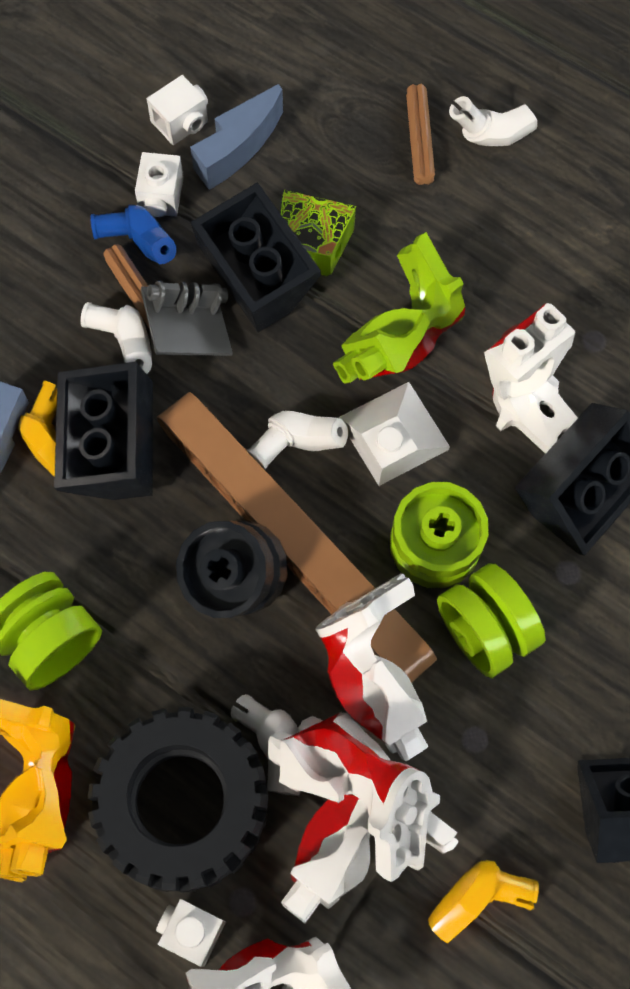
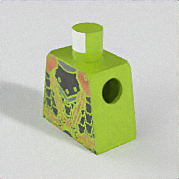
M284 190L281 216L319 267L321 275H331L353 233L356 206Z

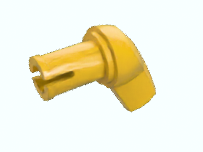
M43 381L42 388L30 413L20 416L18 429L35 458L55 477L56 430H54L55 426L52 423L57 414V388H55V384Z
M480 861L467 870L439 902L428 918L429 925L440 939L449 943L494 900L532 910L534 903L538 899L539 883L534 879L500 871L495 861Z

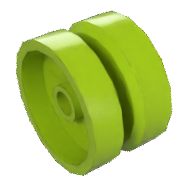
M430 482L414 488L399 504L390 534V553L397 568L410 581L426 588H447L462 582L475 569L489 536L488 517L481 502L467 489L450 482Z
M488 563L471 574L469 588L456 584L438 596L439 612L454 641L469 661L486 677L493 679L509 668L513 663L512 653L525 657L542 646L546 641L544 628L529 598L518 583L496 564Z

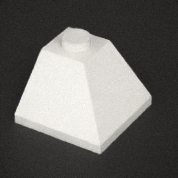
M409 382L339 417L345 422L349 438L378 486L448 451L450 448Z

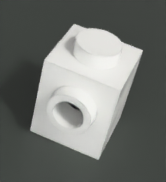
M183 75L146 98L151 123L172 145H175L190 134L197 133L208 122L206 108L208 99L204 91L198 85L193 86Z
M142 152L135 187L137 204L143 206L153 217H163L165 215L177 217L183 184L180 156Z
M180 899L176 907L170 904L167 906L159 921L156 931L161 933L162 937L158 945L200 967H204L226 921Z

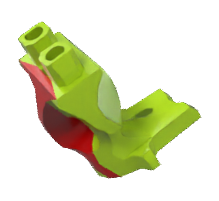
M427 232L417 236L413 244L402 248L397 255L410 284L409 294L411 296L412 309L401 308L379 314L351 334L341 346L345 355L333 362V366L344 384L351 383L357 378L359 380H367L372 377L402 373L414 368L434 349L438 337L460 322L465 316V304L461 293L464 283L461 277H452L449 274Z

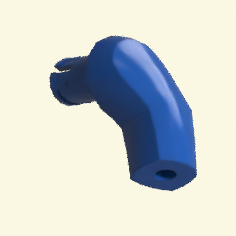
M129 204L128 208H125V212L100 215L91 214L94 240L104 237L128 235L129 239L133 238L134 243L145 257L158 264H165L175 258L176 245L173 239L143 206Z

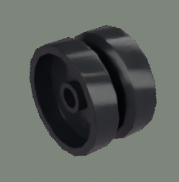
M214 521L198 527L182 543L176 561L177 582L184 598L198 612L213 618H232L253 614L270 606L281 594L288 575L287 556L280 540L267 527L252 521Z

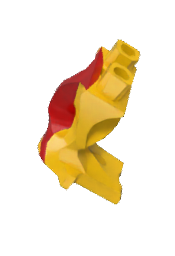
M0 699V735H3L21 753L24 760L23 773L15 777L0 797V878L23 882L27 880V876L38 877L43 875L47 854L62 849L67 840L64 828L69 813L72 786V771L69 767L68 756L75 724L69 719L54 713L50 707L31 708Z

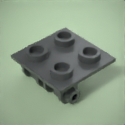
M156 281L155 285L149 284L148 287H141L156 355L232 356L233 352L220 307L221 303L225 304L228 300L227 288L221 287L219 283L201 285L199 289V285L196 282H191L187 286L186 282L164 283L163 281Z

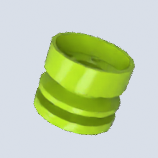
M42 572L31 576L0 598V655H11L9 667L30 691L52 684L67 674L92 651L102 634L100 626L83 606H72L74 596L68 588H63V583L54 572Z

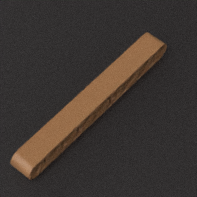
M191 392L186 393L157 416L156 419L167 436L245 521H252L267 527L280 540L287 556V567L331 615L345 603L353 602L375 589ZM395 609L384 615L371 640L373 653L376 656L393 662L401 668L412 683L437 661V658L429 645Z

